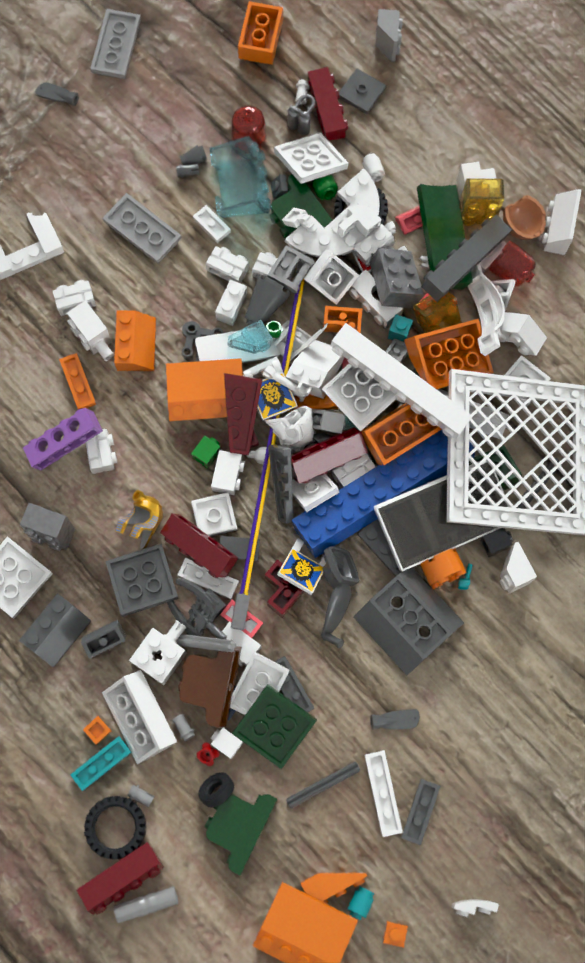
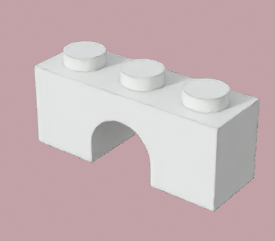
M365 270L349 288V294L354 300L357 299L361 303L362 308L367 313L370 312L374 316V320L378 325H382L386 329L392 324L395 314L402 316L404 308L381 306L380 301L372 296L377 290L374 277Z

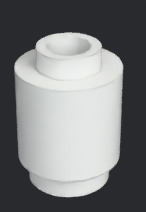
M374 153L368 154L363 158V167L373 182L380 181L385 175L380 158Z

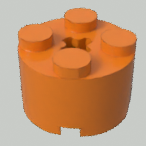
M456 548L441 552L433 556L434 558L430 562L427 559L420 564L433 590L442 586L443 583L453 582L466 574V569Z

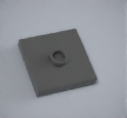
M356 68L340 90L339 99L368 114L386 89V85Z

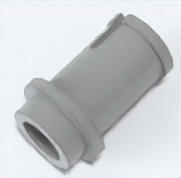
M184 714L172 720L181 734V739L187 741L195 736V730L191 729Z
M133 785L127 795L131 797L130 800L134 799L147 807L150 806L154 795L140 789L139 785Z

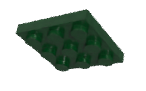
M267 684L232 734L282 769L317 719Z

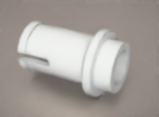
M299 80L296 84L297 94L295 102H297L300 96L307 94L310 86L306 80ZM303 99L301 105L306 104L307 100Z

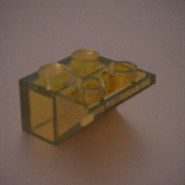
M450 292L438 302L429 295L413 306L416 320L425 333L462 323L456 297Z

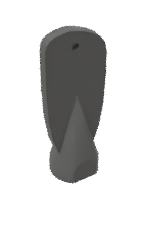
M47 82L42 83L35 90L36 95L57 102H67L73 106H76L79 100L78 93L70 92L63 87Z
M417 709L392 711L382 715H370L372 730L379 728L393 730L412 729L417 726L420 719Z

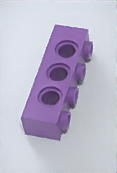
M87 408L77 410L70 418L62 420L56 427L46 430L39 438L29 441L28 445L24 446L23 449L31 467L43 470L103 432L95 413Z

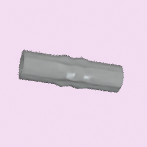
M175 887L149 893L145 896H139L133 900L114 905L117 922L121 923L179 904Z

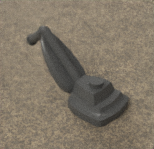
M332 546L324 550V560L326 562L323 567L324 577L334 590L328 602L321 638L334 644L337 648H341L344 640L331 635V633L338 627L347 611L352 596L350 586L359 583V576L350 552L341 547Z

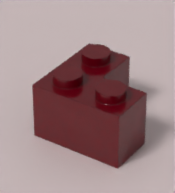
M276 560L265 573V579L278 589L267 601V606L283 618L305 591L277 575L283 564Z

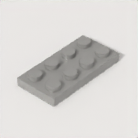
M106 9L90 68L91 73L126 79L141 15Z
M127 193L103 217V222L157 264L182 239L178 232Z

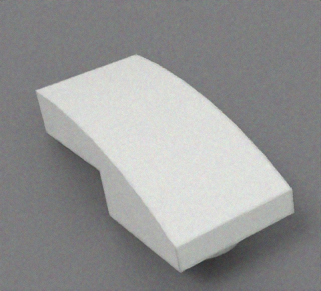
M471 899L452 903V908L457 909L456 914L468 917L469 913L475 915L476 906L479 907V912L490 915L491 911L497 912L499 904L486 900Z

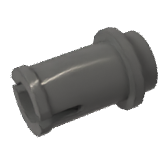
M198 163L190 165L179 164V166H176L177 177L183 178V176L199 175V170H192L199 169Z

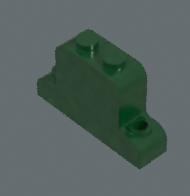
M293 174L288 177V192L274 200L271 204L270 219L280 227V233L284 238L297 229L286 226L282 221L293 208L306 210L307 214L312 215L324 228L333 221L307 184H301Z
M231 794L224 803L213 808L217 811L213 818L209 816L204 826L207 829L206 836L210 841L231 852L226 863L229 869L239 876L242 874L277 801V798L269 794H259L254 805Z

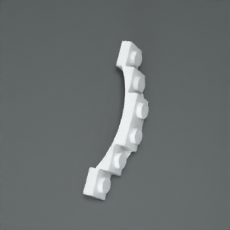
M478 264L471 270L473 282L467 287L475 301L481 321L482 335L478 338L480 353L486 356L500 347L499 337L502 336L500 327L503 326L505 307L500 293L494 284L483 274L482 267Z

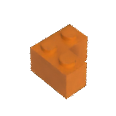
M325 306L323 328L326 324L327 327L323 332L338 333L347 323L361 334L362 309Z

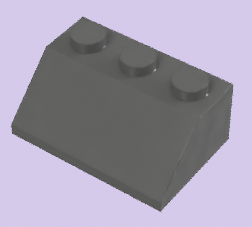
M57 593L19 641L54 668L91 620Z

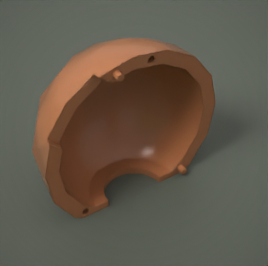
M526 195L514 204L504 208L503 221L512 229L510 234L520 240H531L544 232L546 213L543 206L533 197Z

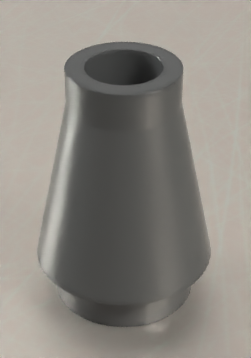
M197 145L183 155H180L182 165L203 163V160L207 159L202 145L199 147Z

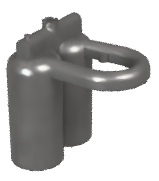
M309 94L300 96L295 106H290L287 111L288 128L292 130L298 128V132L301 135H307L310 132V113L315 107L313 96ZM310 99L312 102L311 106L308 107L306 112L301 111L298 107L301 105L302 100Z

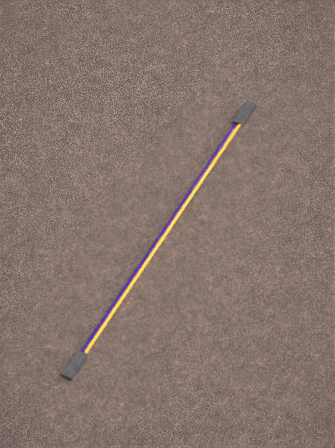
M300 261L297 265V274L303 266V263ZM304 279L301 281L293 301L281 366L285 378L289 370ZM280 414L272 417V419L280 418ZM271 427L241 589L236 595L231 628L244 630L250 599L248 589L271 469L268 445H273L276 441V435Z

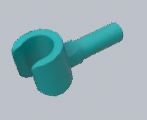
M468 564L465 578H459V590H467L469 588L473 564Z

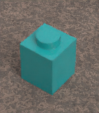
M395 314L387 339H397L405 342L404 340L408 338L413 320Z

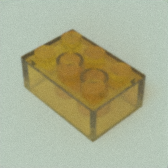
M466 178L459 202L463 224L466 226L482 224L488 217L492 219L496 214L499 215L504 202V179Z

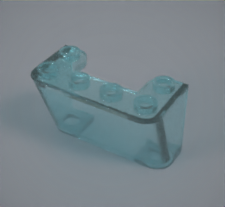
M250 136L210 147L211 164L218 171L221 198L215 196L217 214L221 218L269 213L271 202L268 198L269 186L266 182L265 154L263 150L259 149L257 143Z

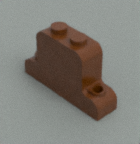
M236 646L233 652L218 651L217 658L205 655H190L183 663V677L178 686L179 697L184 703L206 708L205 717L210 726L221 728L227 725L242 647Z

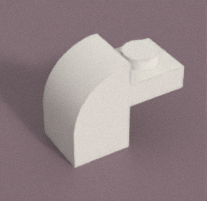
M351 206L348 208L347 217H344L338 223L337 233L343 237L353 228L357 227L367 237L380 225L381 218L368 206Z

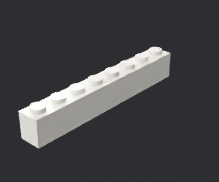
M347 323L333 338L330 347H332V351L335 354L347 358L350 365L355 368L359 367L364 371L363 373L369 379L374 378L379 382L381 388L393 392L400 402H406L415 413L424 415L431 425L439 426L443 429L442 432L446 436L456 439L473 417Z

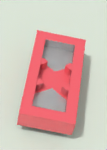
M231 600L220 614L228 622H232L235 606L234 600ZM247 611L245 627L242 631L253 638L263 625V622Z

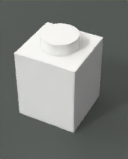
M222 728L221 731L217 729L211 737V740H213L211 745L230 759L234 757L243 744L240 739L225 728Z

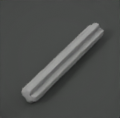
M181 634L176 641L179 646L233 652L236 647V643L233 640Z

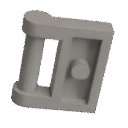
M286 245L268 273V277L286 287L292 293H297L301 281L309 268L315 264V261ZM300 261L303 263V266L293 282L288 279Z

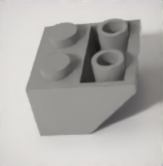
M379 9L375 46L391 62H395L396 55L400 53L403 18H399V10Z

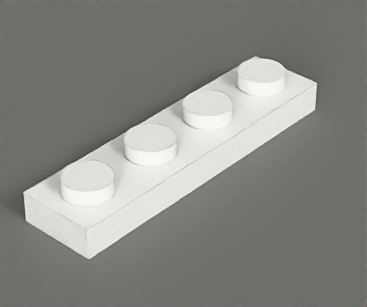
M385 750L366 754L364 756L382 837L403 833Z

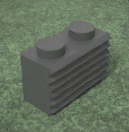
M116 620L83 636L81 644L87 656L92 659V656L95 657L107 649L110 650V647L113 648L117 644L124 642L126 634L120 622Z

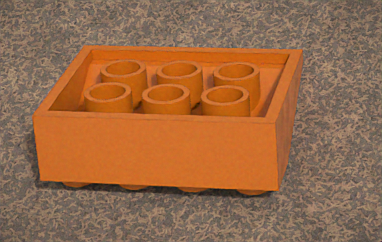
M479 319L416 335L404 340L409 358L418 375L435 389L449 386V371L451 369L488 374L494 373L489 354L484 356L480 353L478 338L482 335V329Z
M242 359L167 363L169 421L227 417L224 373L243 376Z
M282 882L256 936L253 947L284 963H340L358 920Z

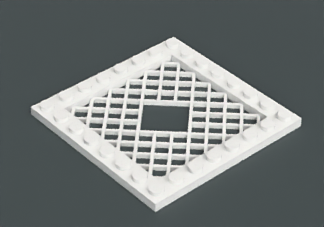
M451 369L449 371L448 398L468 413L470 404L475 409L470 415L474 416L478 413L484 421L478 426L471 418L456 439L448 437L447 522L585 535V386ZM477 394L484 401L479 407L472 401V398ZM483 394H488L491 396L487 399ZM501 396L509 398L505 401ZM494 397L502 403L497 409L489 402ZM519 398L527 400L524 403H522ZM512 399L520 406L515 411L507 404ZM536 400L545 402L540 405ZM530 401L537 407L533 413L525 406ZM547 403L555 410L550 416L543 409ZM555 403H562L559 407L555 405ZM485 405L493 412L488 417L480 410ZM565 405L572 412L568 417L561 412ZM503 407L511 414L506 419L498 412ZM521 409L529 416L524 421L516 414ZM539 411L546 418L541 424L534 417ZM556 413L564 420L559 426L552 419ZM494 415L502 422L497 428L490 422ZM512 417L520 424L515 430L507 423ZM530 419L537 426L532 432L525 425ZM548 421L555 428L550 434L543 427ZM469 423L475 428L470 434ZM485 423L493 430L488 436L480 429ZM565 423L572 430L568 436L560 429ZM503 425L510 431L506 438L498 431ZM521 427L546 455L523 478L498 450ZM539 429L546 436L541 442L534 435ZM475 432H478L484 439L479 444L471 437ZM556 432L563 438L559 444L551 437ZM494 434L502 441L497 446L489 439ZM547 440L555 447L550 453L543 446ZM469 442L475 447V448H474L472 451H470V452H469ZM485 442L493 449L488 455L480 448ZM565 442L572 448L568 454L561 448ZM476 450L483 457L478 464L471 457ZM556 450L564 457L559 463L552 456ZM494 452L501 459L497 465L489 458ZM548 458L555 465L550 471L543 464ZM469 461L474 465V467L470 471ZM485 461L493 468L487 474L480 467ZM564 461H567L572 466L568 473L561 467ZM503 463L511 470L505 476L498 469ZM538 467H541L546 473L541 480L534 473ZM476 469L483 476L478 483L471 476ZM556 469L564 476L559 481L552 475ZM494 471L501 478L497 484L489 477ZM512 473L519 479L515 486L507 479ZM530 475L537 482L532 488L525 481ZM548 477L555 484L550 490L543 483ZM565 479L573 486L568 492L561 485ZM470 480L474 486L468 491ZM485 480L493 487L487 493L480 486ZM503 482L510 488L505 495L498 488ZM521 484L528 490L523 497L516 490ZM539 485L546 492L541 499L534 492ZM557 487L564 494L559 500L552 494ZM476 488L483 495L478 502L471 495ZM494 490L501 497L496 504L489 497ZM512 492L519 498L515 505L507 498ZM530 494L537 500V503L532 507L525 500ZM548 496L555 502L550 509L543 502ZM565 498L573 505L568 511L561 504ZM486 499L491 505H481L480 503ZM505 501V503L509 507H501L498 505ZM523 503L527 509H521L516 507ZM540 504L545 511L534 509ZM558 506L563 513L552 511Z

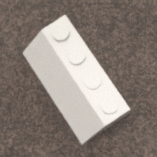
M141 670L123 676L102 692L137 764L166 750L177 742Z

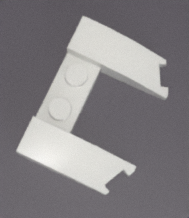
M26 213L39 242L5 256L0 245V280L64 253L63 247L46 213H43V216H33L32 213Z

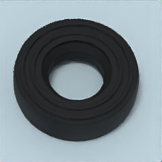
M216 773L206 779L201 785L198 792L199 799L207 807L219 806L231 796L234 790V783L226 773ZM221 786L217 792L211 794L215 788Z

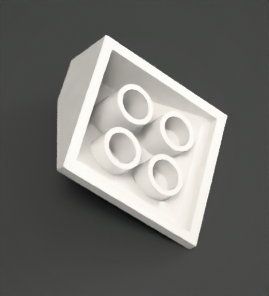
M348 364L322 390L350 421L362 431L397 398L390 390L386 391L381 388L379 382L374 378L369 379L363 373L364 371L359 367L355 368Z

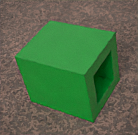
M204 436L191 453L192 459L208 469L217 458L219 450H221L220 443L213 437L209 439Z

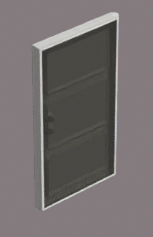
M487 461L480 465L486 474L493 469ZM473 464L469 465V471L474 467ZM477 469L471 474L477 483L483 478ZM494 471L489 477L497 484L499 479ZM447 475L373 506L400 572L414 567L427 559L430 560L441 552L457 548L501 528L447 522ZM470 480L468 491L474 486ZM487 480L480 484L486 493L493 488ZM500 484V485L498 486V488H499V489L502 491V493L504 494V491H503L502 486H501V484ZM477 488L471 493L477 502L483 497ZM495 490L489 495L495 504L501 499ZM486 499L480 503L481 505H491ZM505 501L498 505L501 507H509L505 503Z

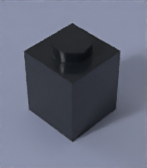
M505 528L489 533L480 540L488 557L505 551L513 545V538Z

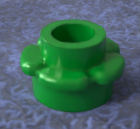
M270 321L265 327V334L271 338H278L283 332V328L279 322Z

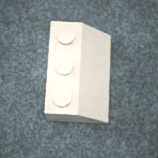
M577 189L555 195L553 201L550 200L548 206L550 217L547 216L545 225L548 229L542 238V244H545L543 251L561 255L566 254L573 240L582 190Z

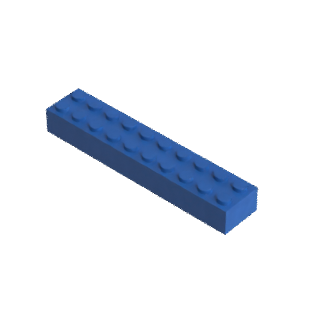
M443 429L386 465H378L340 489L338 494L312 510L305 511L292 519L295 531L304 541V544L314 558L325 553L324 550L336 546L377 520L378 518L373 506L446 476L448 436L442 432ZM469 442V452H470V451H472L475 447ZM475 452L471 455L472 458H475ZM400 504L384 510L385 514L391 511L392 509L396 508Z

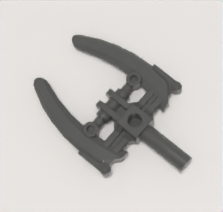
M182 578L176 579L178 585L188 589L198 597L197 603L192 604V609L188 612L190 614V619L188 620L177 608L174 601L167 602L175 619L187 627L185 629L188 635L203 636L204 632L202 631L204 628H207L217 638L226 639L227 636L212 622L214 619L212 615L216 612L215 606L219 605V601L195 583ZM202 603H204V604L206 605L205 608H204V610L201 609V607H202L201 604H202Z

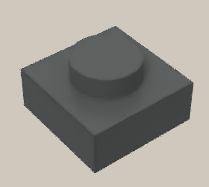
M279 174L271 182L273 199H277L288 192L286 175Z

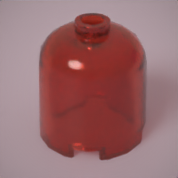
M245 105L239 107L234 112L231 119V135L236 146L244 148L245 151H253L260 148L261 144L266 140L265 117L257 107Z
M509 241L502 249L504 253L500 259L496 258L489 270L502 280L514 279L516 281L514 287H519L525 282L530 283L536 275L533 273L536 262L530 254L515 242Z

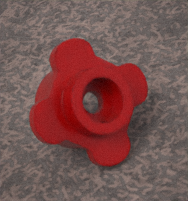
M205 742L202 745L203 748L197 752L196 756L201 763L212 766L215 758L219 757L220 752L218 749L212 748L210 743Z

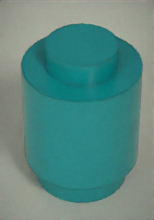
M359 886L358 890H355L347 908L351 911L349 915L358 920H361L362 917L366 918L374 901V893Z

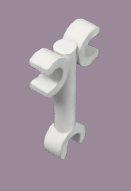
M270 365L267 366L262 374L263 377L273 379L292 390L293 396H298L300 402H303L312 390V387H304L302 381L298 385L278 374Z

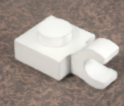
M293 208L282 219L286 226L294 228L302 225L310 230L315 225V223L309 221L311 216L307 214L306 210Z

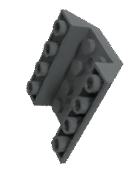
M413 567L399 573L353 617L406 676L464 624L460 617ZM397 597L402 600L400 608L392 606L391 601L393 598ZM419 628H428L429 636L421 637L419 635Z

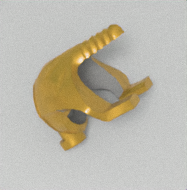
M136 490L132 497L134 509L126 517L118 520L116 532L123 534L127 524H135L129 536L138 539L143 531L140 548L146 549L156 528L162 521L163 511L157 499L146 496L142 491Z

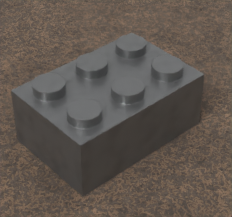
M378 248L370 261V266L381 306L415 309L424 293L412 252Z
M28 503L20 522L24 533L28 534L29 538H32L31 541L41 545L45 542L50 545V548L57 551L61 549L67 550L75 532L74 526L65 515Z

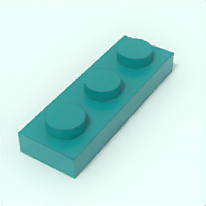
M118 736L71 773L70 776L79 788L84 791L132 752L122 738Z

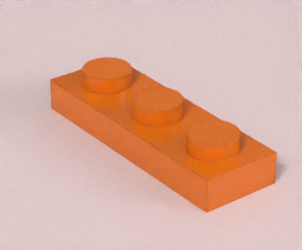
M75 353L59 359L77 409L97 405L78 354Z

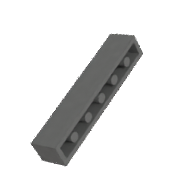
M497 214L492 219L488 217L482 223L480 230L476 228L471 233L469 240L465 238L458 246L459 249L457 251L453 249L448 254L446 261L441 260L435 267L436 270L434 272L430 270L423 278L425 282L421 287L437 302L505 240L512 231Z

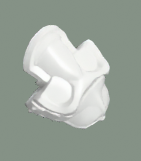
M302 406L291 411L283 418L265 420L266 424L273 429V433L278 437L280 445L301 448L313 440L312 408Z

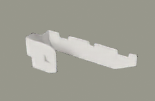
M327 324L316 332L311 339L309 338L302 344L299 349L294 352L292 351L290 361L316 340L325 330ZM289 327L281 333L274 343V347H277L282 356L284 355L286 345L282 339L285 337Z

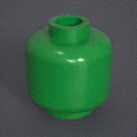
M332 174L314 179L312 182L313 189L320 199L330 200L338 192V185Z

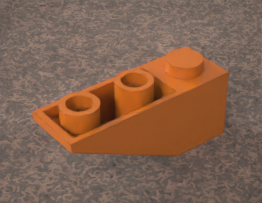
M323 872L300 882L306 894L327 904L329 897L335 895L337 898L347 892L345 888L351 885L355 888L363 884L367 874L365 872Z

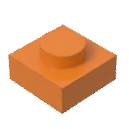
M99 716L83 729L96 745L112 732Z
M387 921L383 943L404 948L408 926Z

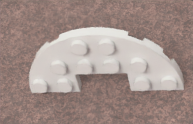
M364 168L337 193L348 207L325 228L311 215L309 221L315 223V225L310 230L300 225L285 239V242L291 248L304 255L316 256V258H319L325 249L336 256H344L354 251V247L365 238L359 229L355 227L343 237L337 233L338 223L344 217H347L348 208L354 205H365L373 209L377 215L379 214L378 191L372 178Z

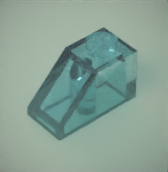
M259 320L228 336L227 344L231 348L256 354L258 352H265L270 348L272 336L263 322Z

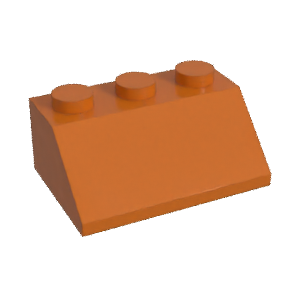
M117 310L114 359L117 371H154L155 317L135 310Z

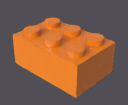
M248 2L238 44L239 59L273 65L283 23V7Z

